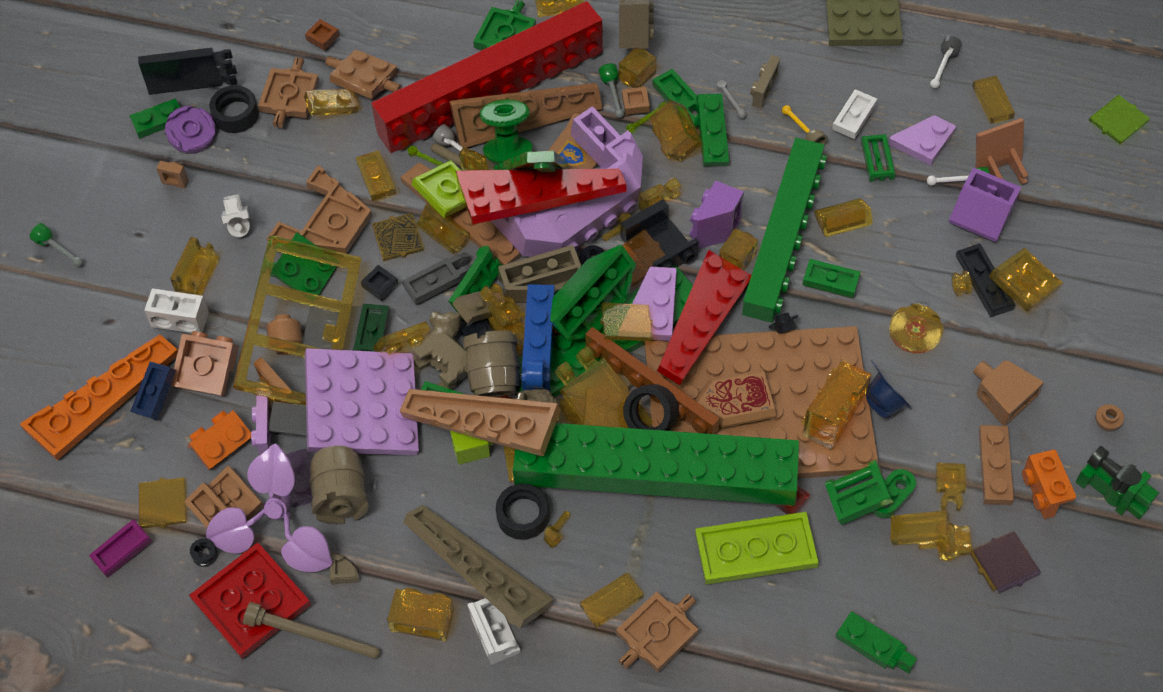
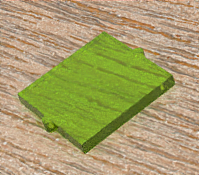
M1118 94L1093 114L1089 121L1102 130V134H1107L1121 145L1148 123L1150 118L1138 110L1135 104H1130Z

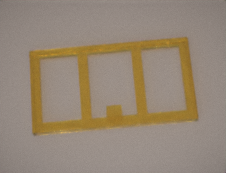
M271 235L268 237L235 375L234 389L306 406L305 393L246 380L254 345L305 357L306 348L320 349L258 334L257 331L265 296L269 295L339 312L336 326L325 324L322 340L332 342L331 350H343L361 257ZM276 251L348 269L341 301L270 284L269 279Z

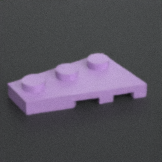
M649 268L618 332V338L670 341L673 329L676 268Z

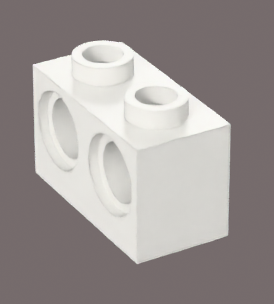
M153 288L144 310L151 327L192 333V331L203 332L209 314L204 297L201 295Z

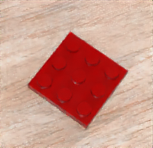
M258 542L189 594L194 604L241 659L245 658L280 630L265 624L261 626L255 625V627L243 624V618L250 601L262 605V608L266 609V613L291 621L311 606L310 600Z

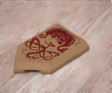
M763 369L710 379L695 399L696 402L720 418L719 426L721 428L776 418L775 406Z

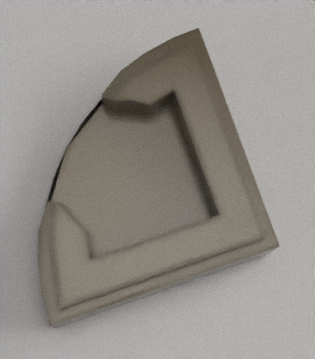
M330 554L333 560L330 566L331 584L359 582L357 569L350 561L341 555Z

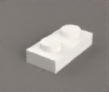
M855 89L834 121L832 130L855 139L875 108L877 98Z

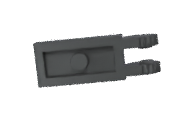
M462 252L449 259L446 258L402 281L403 287L416 305L461 282L472 264L464 266L468 263L470 257L467 253Z

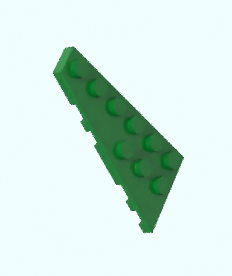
M555 151L525 152L520 154V156L505 160L503 163L493 165V170H537L540 173L555 172V169H568V162Z

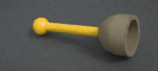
M789 105L783 106L782 113L789 115L806 133L805 140L826 144L828 137L821 130H810L792 112Z

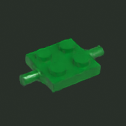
M516 0L511 10L491 7L473 41L474 48L484 50L535 26L536 19L521 14L525 6L522 0H520V3L519 0Z

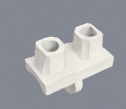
M239 194L224 197L223 202L226 211H223L221 216L223 224L227 223V229L232 236L242 237L246 235L250 228L247 219L249 218L248 206L242 207Z

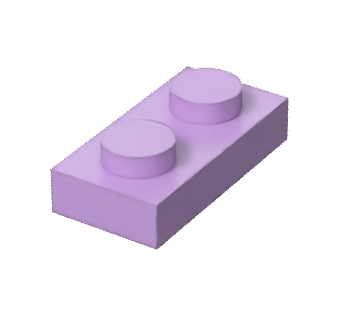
M268 395L256 396V406L252 407L253 423H256V430H253L251 433L252 446L257 447L259 454H262L271 446L272 433H269L268 427L272 407Z

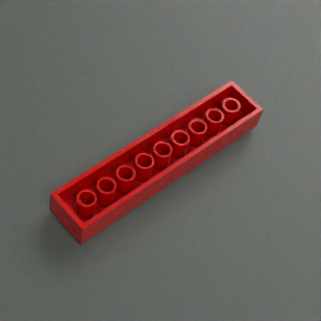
M588 1L583 2L372 102L371 105L378 136L390 153L402 150L408 145L435 133L441 125L446 124L449 127L454 124L449 101L518 93L526 88L535 86L547 78L554 77L570 67H575L584 60L597 56L603 52V25L601 17Z

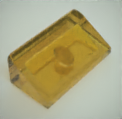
M862 198L814 211L815 218L825 237L872 224L871 207Z

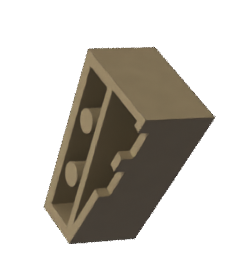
M570 245L498 266V279L506 302H526L528 284L554 285L556 294L581 267L574 245Z

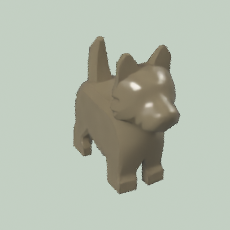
M433 311L429 318L433 330L420 346L412 349L411 354L413 355L414 365L418 369L430 363L432 368H436V371L441 369L442 373L438 377L442 381L437 385L453 390L457 383L463 381L468 376L466 373L467 351L454 340L464 319L459 312L449 311L442 314Z

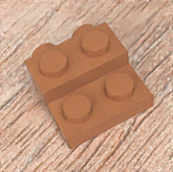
M192 331L191 335L182 334L174 366L176 373L171 386L224 397L229 373L234 371L239 346L232 343L233 339L224 336H217V339L214 340L207 338L208 334Z

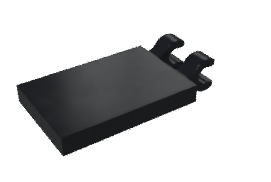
M211 47L138 56V64L149 95L222 86V82L228 85L238 84L236 75H232L237 74L236 66L233 65L232 60H226L233 58L230 49L214 52Z

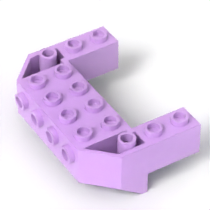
M593 106L573 119L571 136L600 166V169L619 168L626 182L627 192L491 221L522 256L532 257L570 245H574L577 251L579 245L585 241H592L600 230L604 227L610 228L617 222L618 217L624 213H631L637 207L641 188L643 155L628 130L619 135Z

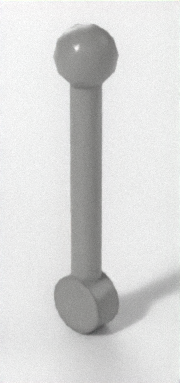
M723 80L718 81L717 89L724 92L737 111L738 118L744 119L747 113L739 107L727 90V83Z

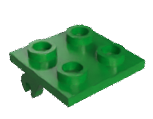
M296 232L290 242L276 244L274 247L275 252L280 250L283 253L278 261L271 264L264 263L261 270L263 272L268 270L270 272L269 276L276 277L310 302H314L339 261Z

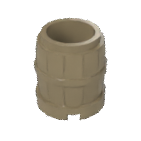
M513 331L485 332L486 335H482L478 339L477 333L465 336L463 338L464 350L467 351L466 373L468 374L470 391L474 395L487 397H505L516 394L520 380V363L518 362L516 345H518L517 334H513Z
M346 446L326 447L316 452L310 461L309 486L313 498L311 501L312 513L316 514V519L320 522L344 524L345 518L353 516L355 521L364 516L369 509L361 460L352 448Z

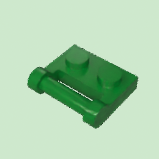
M876 459L869 462V466L835 481L830 479L825 482L836 517L841 525L893 503L882 470ZM873 476L872 479L839 493L840 490Z

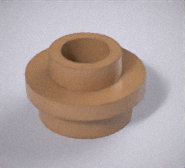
M1106 404L1097 410L1095 418L1101 429L1113 431L1120 428L1123 424L1124 414L1117 406ZM1106 414L1111 415V416H1113L1114 418H1113V419H1112V418H1109V417H1107Z

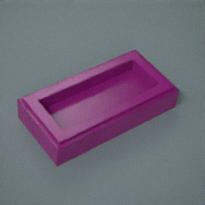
M133 519L94 550L89 557L108 578L150 544L152 540Z

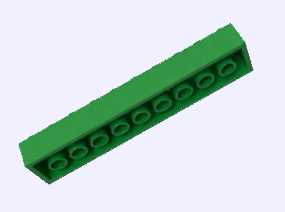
M556 423L544 456L515 449L513 463L514 485L522 483L546 488L794 506L797 493L799 440Z

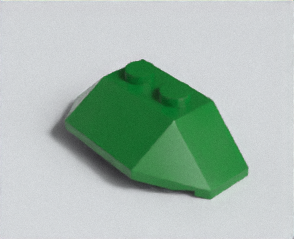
M623 245L613 247L586 260L553 296L550 322L565 340L585 339V334L592 327L599 331L626 302L632 283V272L635 271L636 263Z

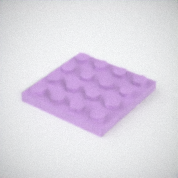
M306 348L307 452H318L330 446H346L359 454L417 455L419 451L417 421L403 418L400 413L408 390L415 389L414 359L411 353Z

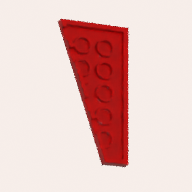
M619 168L555 169V172L540 173L537 170L456 171L457 181L472 225L627 192L626 182Z

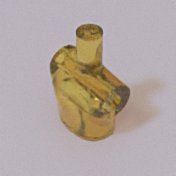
M941 522L936 526L935 537L918 538L919 549L937 548L938 556L943 561H951L959 556L972 554L970 527L956 526L950 522Z

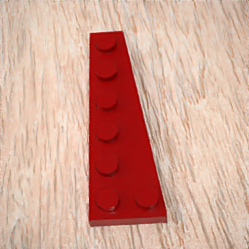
M708 250L657 372L681 385L748 286L751 274Z

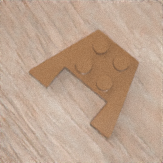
M317 165L306 181L307 188L326 195L302 231L278 221L266 238L268 245L276 246L277 243L285 244L290 242L295 233L298 232L325 252L347 254L372 217L371 209L350 191L347 192L343 189L335 178L328 176L325 170Z

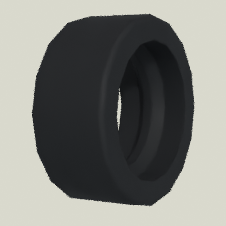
M231 85L223 87L211 97L209 103L215 125L229 133H238L249 129L257 121L259 115L255 95L250 89L243 86ZM244 102L248 104V108L240 115L230 117L220 114L221 109L229 103Z
M649 384L631 391L626 397L623 414L628 428L670 431L676 425L679 408L674 394L668 388L659 384ZM646 395L656 396L664 408L663 421L656 427L646 426L638 413L640 399Z
M519 483L509 486L500 494L496 502V517L500 529L507 536L518 540H527L538 536L544 531L549 522V504L546 495L539 488L531 484ZM529 499L538 505L539 515L531 523L515 524L507 518L506 510L508 505L516 500Z

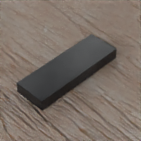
M979 243L958 250L956 258L990 318L1014 310L1016 304L982 245Z

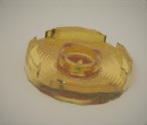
M911 304L909 307L903 306L892 315L889 332L895 345L903 351L913 354L926 353L933 350L940 343L943 324H941L939 315L931 308L920 304Z

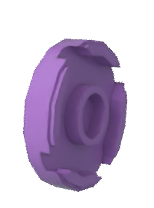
M184 106L176 109L169 115L165 126V134L169 144L176 150L183 153H197L205 150L212 144L215 137V123L212 116L204 109Z

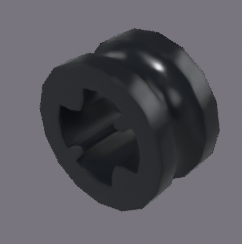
M198 539L190 547V555L194 563L200 567L212 565L218 557L215 545L210 539ZM207 548L209 554L205 553V557H200L198 552H203L202 549Z

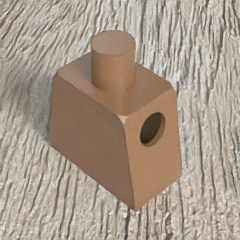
M1008 360L1003 361L995 369L985 361H982L973 371L982 380L977 391L978 398L1003 426H1007L1039 396L1044 383Z

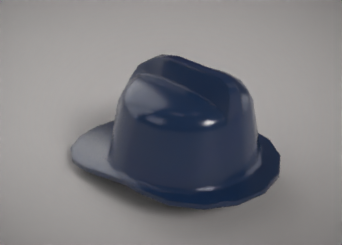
M871 360L878 370V374L866 391V399L870 407L882 418H888L904 407L912 410L909 403L885 380L875 363Z

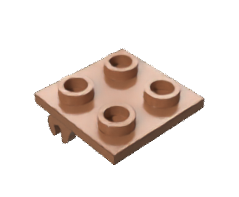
M1022 118L976 134L975 168L988 167L989 174L1003 179L997 167L1008 164L1017 175V179L1021 184L1028 182L1025 178L1028 177V174L1021 162L1024 136V120Z

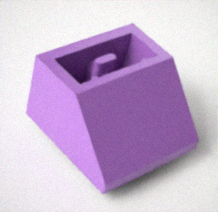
M973 167L963 185L949 218V223L997 242L1017 204L1021 187Z
M716 180L711 189L707 188L705 190L700 208L696 207L690 219V222L693 223L690 237H692V240L696 238L699 241L698 249L731 240L741 223L744 191Z

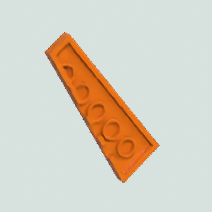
M159 334L128 354L124 359H120L109 366V370L97 378L93 376L86 381L87 384L75 392L71 390L63 396V400L52 407L50 405L46 406L20 423V426L54 459L59 460L139 390L150 361L167 366L177 357L178 349Z

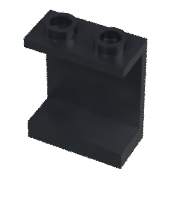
M664 199L620 223V237L647 271L650 267H679L684 263L692 262L698 256L699 241L694 238L688 242L669 219V205Z

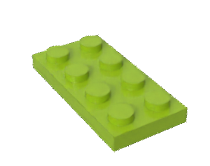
M807 512L695 528V537L705 585L818 568L819 562Z

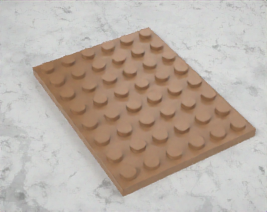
M857 326L789 330L780 334L777 331L714 335L681 385L657 372L669 341L644 339L646 366L693 400L697 398L710 379L763 369L775 406L776 418L725 428L719 426L717 434L799 440L797 478L843 476L869 466L868 463L875 459L878 462L870 407L866 399L867 388ZM649 395L652 427H656L663 421L664 408L661 403L655 402ZM678 418L676 425L670 430L698 433L683 418Z

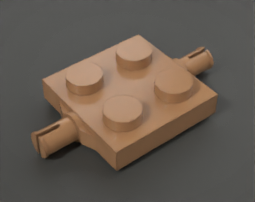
M355 49L344 60H338L331 56L326 59V66L335 68L330 74L331 83L372 99L383 90L395 92L402 88L401 84L390 81L397 74L396 65Z
M298 57L294 58L292 68L270 69L258 108L259 112L276 114L272 123L276 128L278 126L279 128L283 127L286 116L307 118L319 83L318 74L302 71L304 59L301 57L299 59Z
M656 591L616 629V635L630 649L618 660L620 665L628 669L637 658L646 661L656 672H659L698 634L699 629L685 615V612L696 603L695 599L690 594H686L675 605L667 601Z

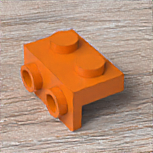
M223 410L211 419L213 422L212 426L206 430L200 427L189 436L192 441L187 444L188 448L193 449L208 470L251 438L250 430L234 410L228 414Z
M1053 449L1029 455L1024 470H1022L1023 481L1026 486H1030L1033 493V504L1037 510L1041 511L1043 518L1055 517L1060 504L1075 500L1076 494L1056 450Z

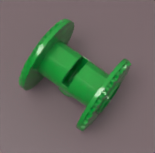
M514 99L497 100L486 104L480 110L481 121L494 126L495 139L488 141L483 147V154L489 161L503 163V161L520 156V154L525 152H532V143L518 136L517 124L524 122L530 115V110L524 102Z

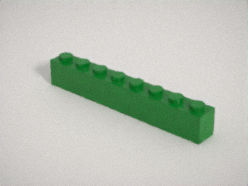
M795 137L745 294L742 309L743 316L773 323L775 313H781L784 299L780 297L782 292L787 293L790 283V277H787L788 271L793 272L797 256H793L795 250L799 251L801 248L803 236L800 235V231L807 228L809 215H806L807 209L812 210L815 195L812 192L813 189L818 190L821 181V175L818 172L819 169L824 170L827 155L823 154L825 144Z

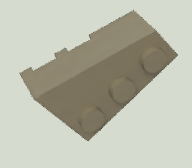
M620 0L619 48L648 49V40L653 39L654 2H649V0Z

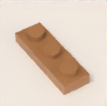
M980 425L978 431L983 504L1012 505L1014 499L1008 426Z

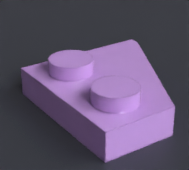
M934 115L892 135L889 139V145L931 166L955 133L956 126Z

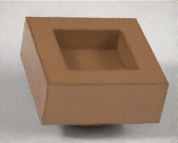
M646 87L622 89L625 115L650 112Z
M159 162L156 169L161 183L180 188L186 187L189 180L184 166L176 162Z

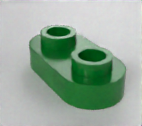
M898 469L885 479L893 503L889 504L887 508L873 511L874 515L880 518H889L909 499L916 486V479L911 472ZM902 484L905 488L899 489L896 485Z

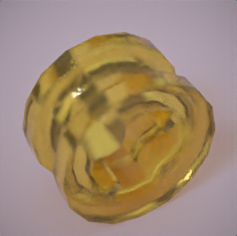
M962 271L961 274L957 272L952 273L951 280L954 293L957 296L962 295V292L970 294L972 282L968 271Z

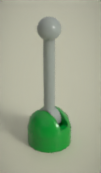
M613 63L604 64L598 69L599 76L603 83L610 85L616 108L615 116L622 118L625 113L620 107L614 85L619 78L618 68Z
M39 223L32 229L29 236L30 240L41 246L50 244L71 259L76 267L83 265L84 261L81 257H75L52 240V231L45 224Z

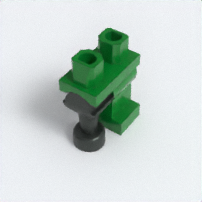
M1103 446L1098 447L1087 461L1088 464L1080 472L1075 483L1083 489L1088 484L1104 495L1109 505L1117 507L1115 511L1121 516L1128 510L1135 517L1141 519L1160 493L1148 484L1151 475L1146 471L1140 474L1136 469L1137 466L1132 464L1120 466L1108 458L1109 451Z

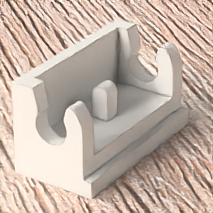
M484 598L467 604L469 616L491 665L521 653L505 615L491 602Z

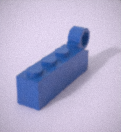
M528 284L522 361L523 391H531V389H546L550 391L554 325L550 322L552 299L555 295L554 285Z

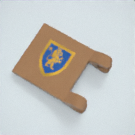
M574 113L567 127L548 151H555L568 162V169H595L598 164L571 136L573 119L580 115L579 113Z

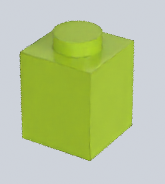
M450 431L458 465L490 457L489 446H492L493 442Z

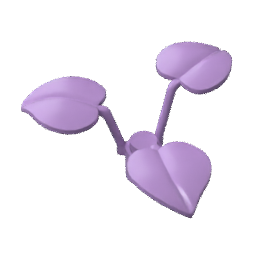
M275 443L252 461L247 472L248 481L254 490L259 493L269 492L270 498L265 503L264 509L248 521L244 511L240 508L231 507L223 509L210 521L206 531V538L210 539L216 547L225 552L233 554L242 553L250 548L255 538L254 531L250 525H253L265 515L275 520L284 518L285 537L289 541L283 545L281 554L286 563L292 568L303 572L321 571L330 567L333 563L328 542L318 529L311 526L299 527L291 535L289 522L291 514L287 511L292 504L289 493L295 485V474L287 455Z

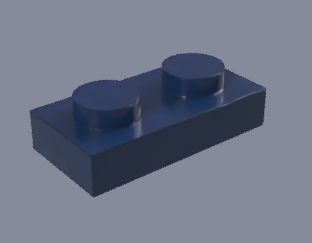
M150 361L130 412L157 421L176 370Z

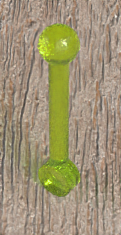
M663 101L658 108L633 124H627L626 130L633 133L636 127L659 112H665L669 105Z
M410 146L407 149L408 155L411 157L418 156L438 166L444 164L419 152L415 146Z

